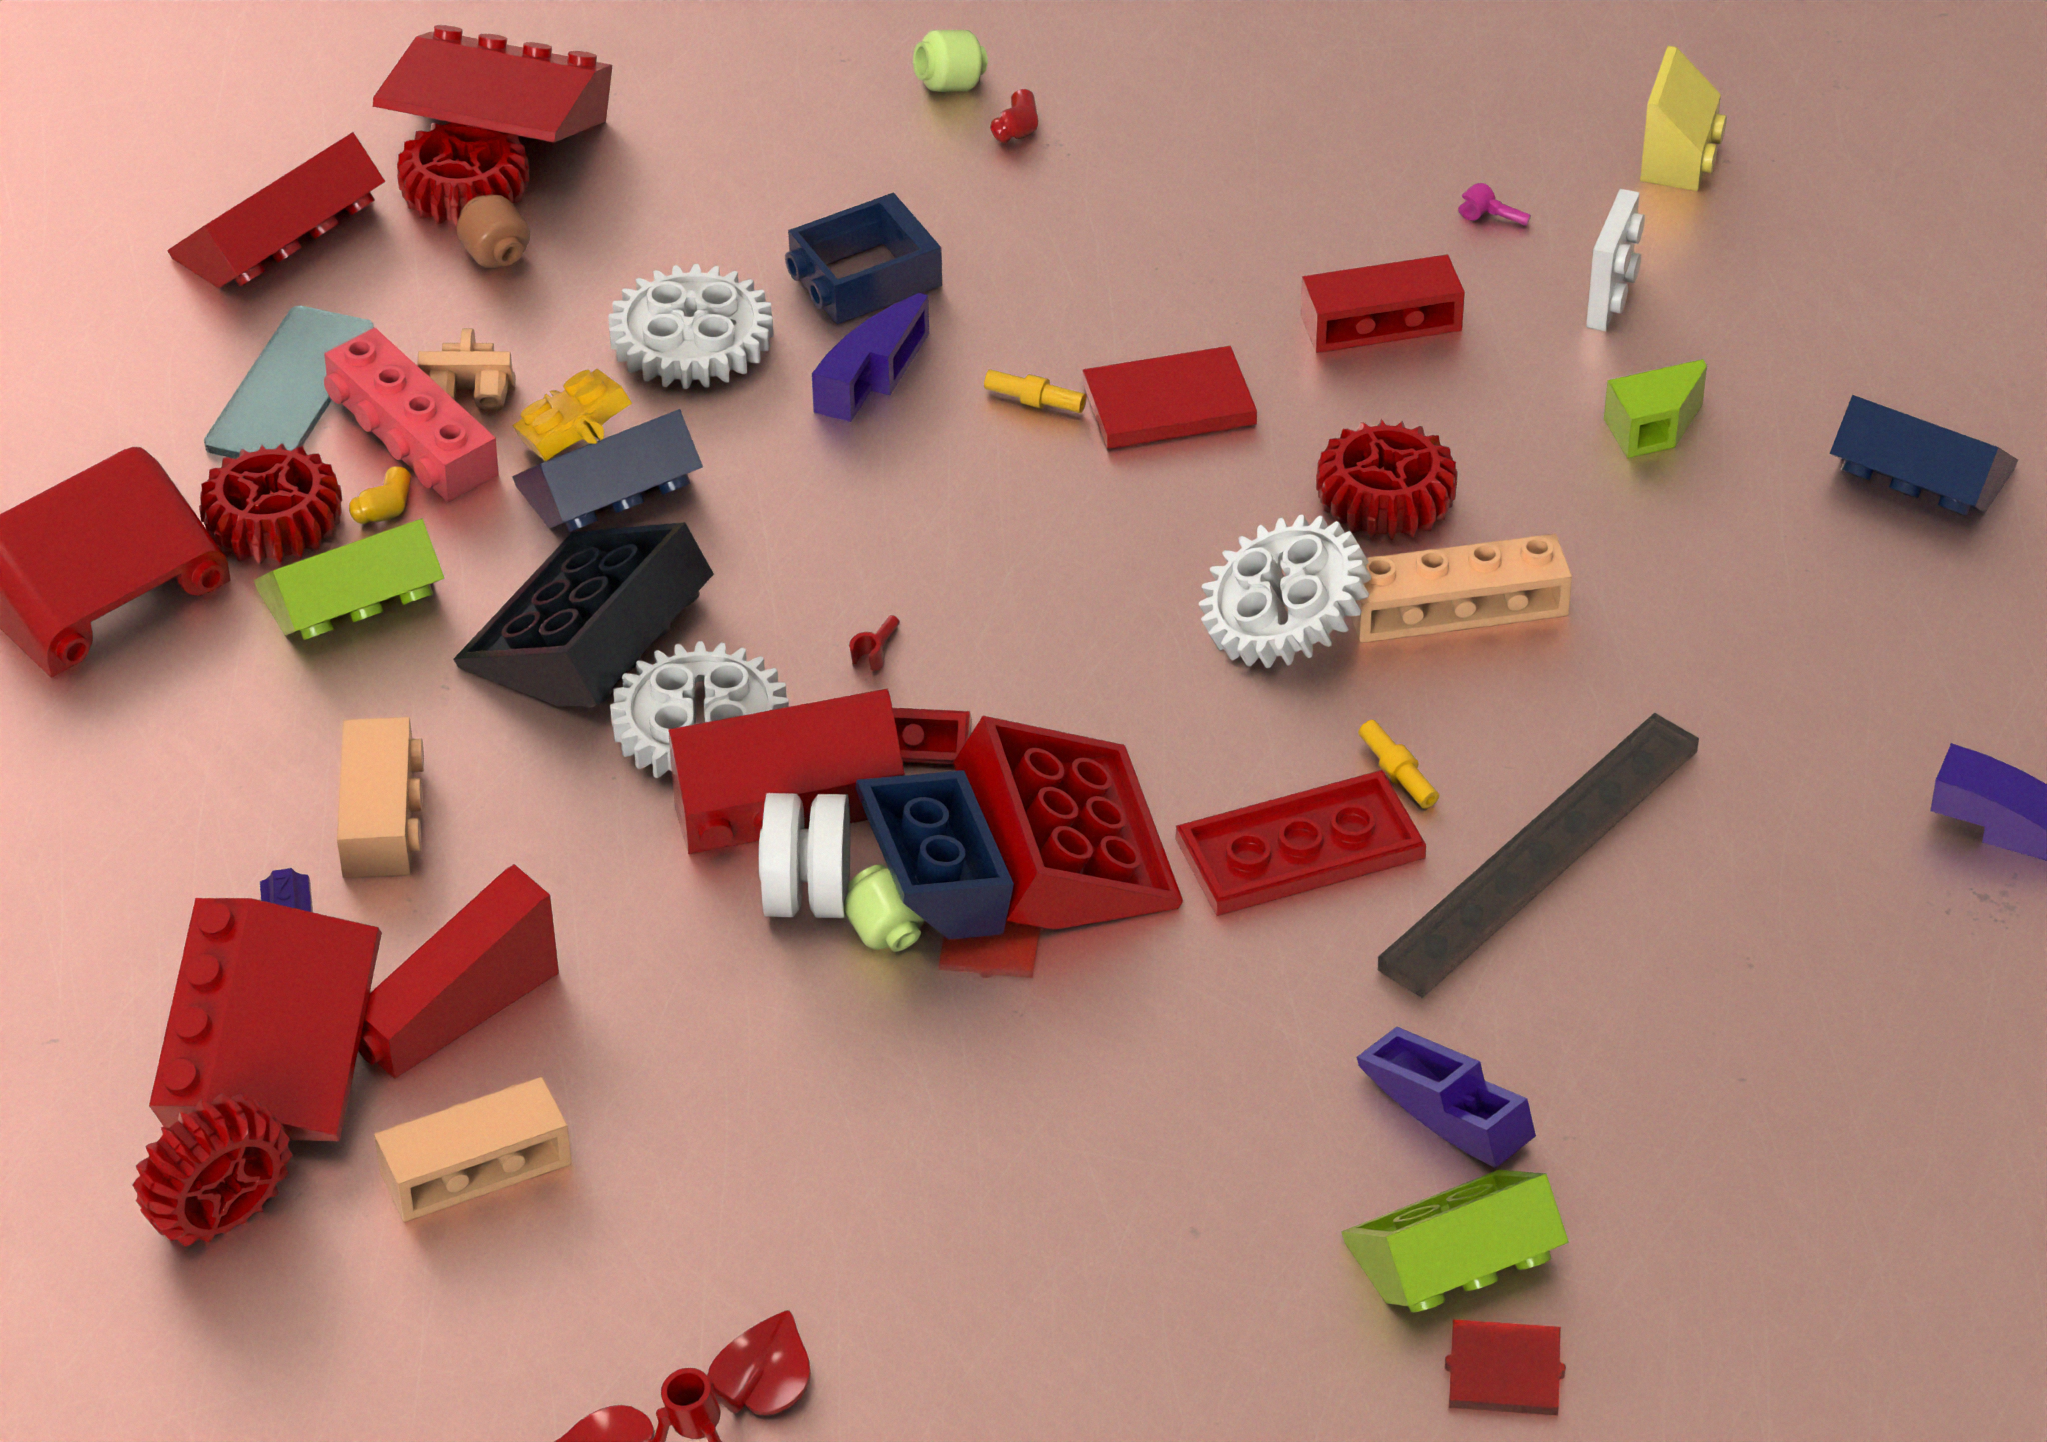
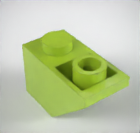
M1703 359L1607 380L1604 421L1627 458L1667 450L1677 446L1703 405L1707 365Z

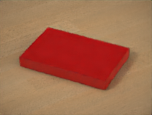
M1231 345L1083 369V385L1107 449L1257 424V409Z

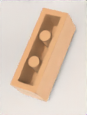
M410 717L343 720L337 844L343 878L410 875L411 852H421L420 819L413 818V812L423 810L421 778H414V772H424V748L422 738H412Z
M543 1077L511 1085L504 1090L465 1103L455 1104L448 1109L410 1122L397 1124L392 1128L374 1134L380 1174L403 1222L572 1164L568 1125Z

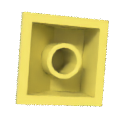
M1667 46L1648 101L1640 181L1698 191L1703 173L1712 174L1717 155V144H1722L1727 115L1719 114L1721 94L1677 47Z

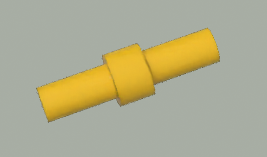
M989 369L984 380L985 389L1018 397L1021 404L1040 409L1044 405H1049L1077 413H1082L1085 408L1087 399L1085 393L1050 385L1049 379L1028 374L1023 378Z
M1375 720L1365 722L1360 727L1358 734L1380 759L1379 767L1381 770L1384 771L1393 783H1401L1423 809L1433 806L1439 799V793L1417 769L1419 765L1418 760L1405 745H1396Z

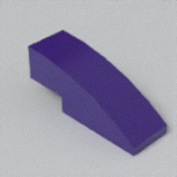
M917 293L889 306L848 333L826 354L812 372L814 413L852 422L871 391L891 395L929 335L928 295Z
M1951 743L1935 780L1930 811L1985 827L1982 843L2047 861V784L2016 767L1986 754Z
M1395 1027L1357 1056L1358 1066L1410 1115L1465 1153L1495 1168L1536 1137L1528 1099L1485 1081L1481 1062L1400 1027Z

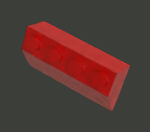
M354 132L207 223L167 251L173 260L217 288L224 286L233 279L241 287L265 271L260 262L272 255L277 263L302 248L297 238L309 231L312 237L316 239L339 224L334 215L342 209L346 208L351 216L375 201L371 191L386 181Z
M888 688L668 729L675 810L688 854L759 841L767 793L797 794L803 803L805 829H809L812 802L818 794H848L850 823L868 820L855 789L857 780L905 775Z

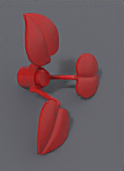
M786 1310L742 1333L720 1351L710 1365L707 1375L696 1368H682L671 1373L661 1387V1397L665 1407L659 1408L656 1411L658 1419L656 1433L649 1417L642 1411L632 1406L614 1405L587 1415L554 1442H666L671 1425L683 1437L690 1439L706 1438L708 1442H722L715 1428L721 1416L719 1404L734 1414L739 1413L744 1406L751 1412L762 1416L782 1412L793 1406L803 1396L808 1388L811 1377L810 1361L799 1336L792 1313Z

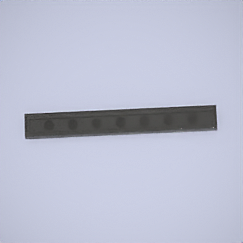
M1653 713L1378 956L1377 970L1423 998L1697 753L1699 738L1657 713Z

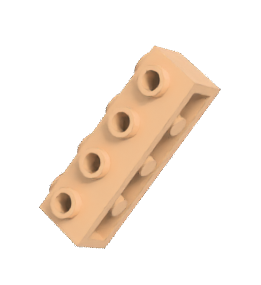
M1556 533L1367 558L1369 563L1366 565V568L1371 575V580L1364 583V586L1369 596L1362 600H1356L1361 614L1351 616L1359 643L1568 616L1572 575Z

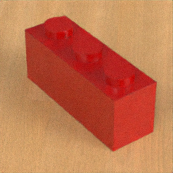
M1439 255L1302 276L1300 315L1315 352H1328L1462 331L1465 291L1449 255Z

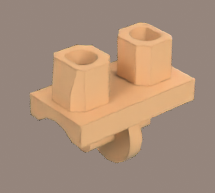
M473 328L462 329L460 343H442V351H418V367L455 401L457 390H474V400L477 407L482 409H502L507 391L515 390L516 375L512 369L511 352L494 351V343H476Z

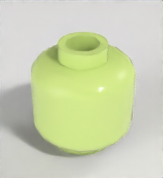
M932 30L923 38L922 42L916 45L913 54V67L916 77L922 80L930 91L934 92L970 91L978 83L980 75L985 73L988 64L985 48L980 46L977 37L969 30Z
M879 864L868 867L849 882L847 886L848 893L844 899L845 915L867 947L875 950L890 947L892 951L897 952L908 948L919 939L921 935L919 928L925 920L903 904L891 873L886 866Z

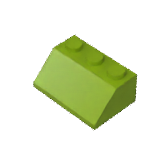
M421 518L278 568L255 579L254 583L284 635L300 631L303 640L334 630L331 619L350 613L354 623L384 612L381 602L400 596L402 604L405 605L433 594L430 584L445 578L424 520Z
M1508 1170L1494 1171L1341 1231L1346 1246L1385 1303L1408 1306L1410 1312H1419L1445 1302L1443 1293L1459 1286H1463L1464 1291H1470L1491 1285L1499 1280L1497 1271L1514 1264L1518 1270L1541 1265L1551 1260L1550 1250L1569 1243L1547 1174Z

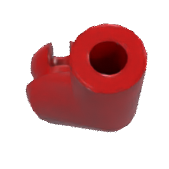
M1020 89L1015 91L1011 96L1012 108L1005 109L1001 112V117L992 120L990 129L997 141L1006 143L1012 137L1022 139L1031 135L1037 129L1038 114L1035 98L1030 90Z

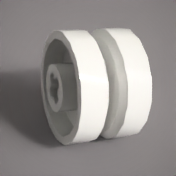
M767 793L764 803L763 826L760 830L759 878L762 888L764 917H794L801 908L803 883L808 882L809 905L816 918H845L844 899L848 893L847 886L850 876V808L848 794H818L812 802L809 829H805L803 803L797 794Z

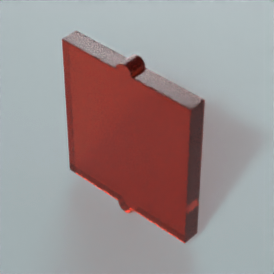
M1006 921L1004 933L1000 935L950 940L944 936L939 970L980 973L982 978H989L991 975L1033 978L1041 927Z
M1453 1319L1451 1355L1445 1357L1444 1364L1445 1370L1450 1372L1449 1408L1558 1416L1559 1380L1565 1377L1566 1371L1565 1364L1560 1362L1561 1327Z

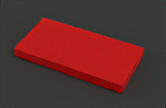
M1383 770L1177 825L1175 840L1216 916L1426 858V843Z

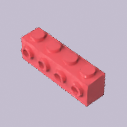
M374 327L324 353L327 375L324 377V386L330 398L336 404L342 403L355 415L357 422L365 431H372L383 441L387 450L395 459H402L413 469L419 481L426 488L432 487L442 498L450 502L499 475L496 437L377 328Z

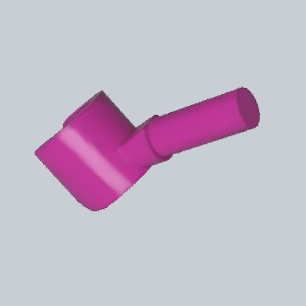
M1477 183L1465 191L1462 197L1466 201L1458 208L1459 213L1470 221H1475L1485 212L1527 226L1531 217L1528 213L1495 200L1494 192L1484 183Z

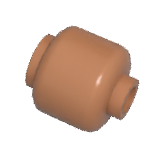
M501 195L479 196L472 199L463 207L457 222L456 232L461 243L476 263L485 268H501L514 264L521 258L530 241V229L527 222L511 201Z

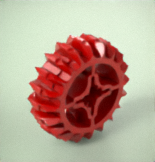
M453 122L442 126L432 123L429 132L416 131L415 140L404 142V151L398 154V188L401 190L402 197L407 201L408 209L418 210L420 218L433 216L436 224L449 220L453 221L457 227L463 207L476 197L501 195L511 201V203H518L522 201L523 192L528 189V181L530 179L528 155L525 153L524 145L519 142L518 135Z
M1381 419L1378 426L1370 427L1364 422H1360L1357 431L1343 429L1340 438L1329 439L1328 446L1325 451L1321 452L1317 463L1316 490L1318 491V498H1320L1323 512L1331 513L1334 522L1337 521L1340 524L1347 523L1351 533H1356L1360 530L1367 531L1370 540L1376 534H1387L1392 541L1398 533H1404L1408 537L1413 538L1418 528L1431 531L1435 521L1445 520L1446 513L1452 507L1453 500L1456 498L1458 471L1456 469V462L1453 461L1450 448L1440 445L1439 435L1425 436L1422 426L1412 430L1407 429L1403 420L1396 426L1386 425Z
M261 443L258 451L248 452L241 449L238 458L224 457L222 467L210 469L209 479L201 483V505H199L201 522H204L205 528L217 545H219L224 554L235 553L238 561H243L252 556L260 565L266 558H276L280 564L283 557L288 555H294L301 559L305 548L319 550L321 540L332 538L333 528L335 525L340 524V516L342 514L341 502L343 499L341 486L337 483L336 474L333 472L331 464L322 462L320 454L307 455L303 446L289 451L283 443L276 449H266Z
M221 1093L216 1096L211 1104L201 1099L198 1101L194 1111L188 1114L180 1111L178 1121L171 1127H161L163 1134L157 1142L145 1146L149 1157L136 1165L140 1176L134 1181L132 1186L137 1192L136 1202L141 1207V1213L160 1235H165L170 1241L178 1240L185 1247L193 1244L198 1238L210 1243L215 1235L220 1233L226 1234L234 1227L246 1223L247 1219L255 1212H263L262 1205L268 1198L279 1194L276 1183L288 1176L289 1172L285 1164L293 1156L287 1146L290 1138L275 1115L256 1099H247L241 1093L233 1096L231 1099Z

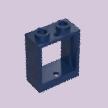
M894 192L788 230L789 252L785 254V262L789 274L795 281L800 280L809 291L814 305L818 309L823 308L836 324L892 305L917 293H924L942 286L941 246ZM882 244L895 257V259L837 279L826 266Z

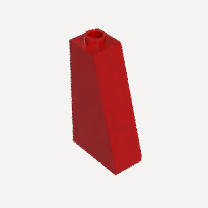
M515 864L505 869L370 992L358 1049L364 1060L371 1065L377 1063L390 1076L396 1079L559 974L550 894Z

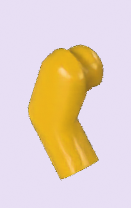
M391 467L385 474L383 486L361 491L359 496L353 498L349 503V513L353 520L359 524H367L370 521L381 522L398 517L405 508L411 482L409 471L403 467Z

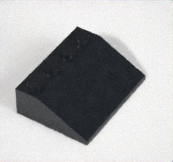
M685 522L575 531L559 545L453 660L460 669L558 707L578 705L594 707L609 698L612 693L611 688L624 673L636 667V662L641 661V655L654 640L662 637L669 631L671 621L680 611L697 600L700 595L699 590L714 573Z

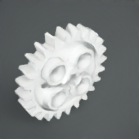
M694 264L690 273H683L681 268L675 265L672 269V275L665 276L662 272L655 270L653 271L654 281L649 282L645 279L637 278V290L624 288L622 290L623 300L613 301L612 303L613 313L608 316L611 349H616L617 361H627L628 372L630 373L643 369V380L646 382L657 375L662 376V386L664 387L671 384L674 379H681L683 389H688L694 379H699L704 387L710 386V377L717 376L724 382H729L730 370L745 374L747 373V362H761L760 351H769V338L774 335L771 302H765V291H754L752 279L739 283L737 271H733L724 277L720 276L719 266H714L708 273H701L699 264Z
M1299 515L1292 527L1287 526L1283 517L1278 518L1275 530L1269 533L1263 525H1260L1257 528L1258 538L1251 541L1244 536L1239 537L1242 549L1238 552L1224 550L1222 554L1228 563L1225 566H1212L1210 568V572L1216 581L1202 585V589L1208 598L1199 602V606L1205 614L1201 620L1219 650L1224 649L1231 660L1241 656L1246 666H1251L1260 657L1265 667L1270 668L1276 657L1282 656L1285 663L1291 665L1294 654L1297 651L1302 650L1305 656L1308 658L1312 657L1313 644L1318 641L1325 646H1331L1332 641L1329 633L1333 630L1347 632L1349 628L1343 620L1344 617L1361 614L1356 600H1362L1369 596L1364 586V583L1371 580V575L1366 568L1369 562L1350 531L1345 533L1337 521L1328 526L1323 516H1318L1309 525L1304 515Z
M698 641L694 652L688 653L683 646L676 644L674 649L675 655L671 657L657 650L654 652L655 664L651 665L644 661H637V675L624 673L622 675L623 687L614 688V703L610 704L615 742H621L622 755L624 757L635 756L636 768L641 769L652 764L653 777L659 778L668 770L672 771L668 729L696 724L695 685L697 682H704L705 722L789 707L786 684L778 682L777 669L765 670L764 658L761 656L747 662L746 648L743 647L732 655L726 654V646L722 642L713 652L706 651L703 641Z

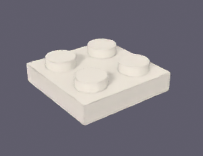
M1620 188L1594 246L1587 328L1606 332L1613 313L1621 314L1624 309L1628 293V284L1626 283H1635L1637 279L1641 254L1634 252V245L1639 244L1645 223V215L1638 213L1639 192Z

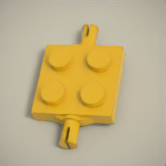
M598 368L593 372L583 370L564 383L563 387L565 390L563 392L551 390L549 392L552 397L546 393L543 399L537 400L526 407L520 414L522 419L512 426L522 442L544 461H548L581 439L587 443L596 444L598 442L594 437H597L600 441L604 437L602 425L632 404L622 386Z

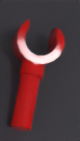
M890 615L875 634L872 632H861L850 640L849 647L852 664H857L861 656L870 654V669L878 671L883 667L884 657L882 648L900 623L896 616Z

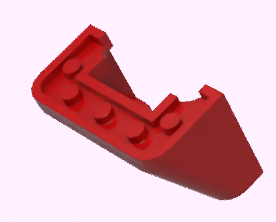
M141 447L124 449L0 514V629L51 678L79 664L86 658L93 643L92 621L176 576L180 587L192 596L207 594L231 581L228 561L222 550L161 464Z

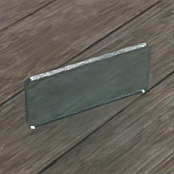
M306 306L292 307L204 438L206 451L211 454L236 459L239 457L241 449L248 452L258 451L261 443L266 449H276L283 443L289 451L303 446L332 401L324 386V377L327 376L324 353L374 328L373 322L367 319Z

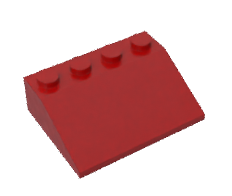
M436 25L434 26V31L415 37L374 95L372 107L556 142L606 122L613 65L597 62V55L589 52L569 51L568 56L552 53V46L547 44L526 42L523 43V47L507 45V38L501 35L479 34L478 39L462 36L463 29Z
M982 716L953 764L956 771L964 770L1014 883L1006 921L1057 930L1175 910L1181 906L1183 898L1125 745Z
M195 898L149 1107L164 1127H171L178 1121L180 1111L186 1114L194 1111L198 1101L201 1099L211 1104L216 1096L221 1093L230 1099L241 1093L247 1099H256L261 1105H265L285 1128V1133L290 1140L340 1141L382 935L379 927L252 898Z

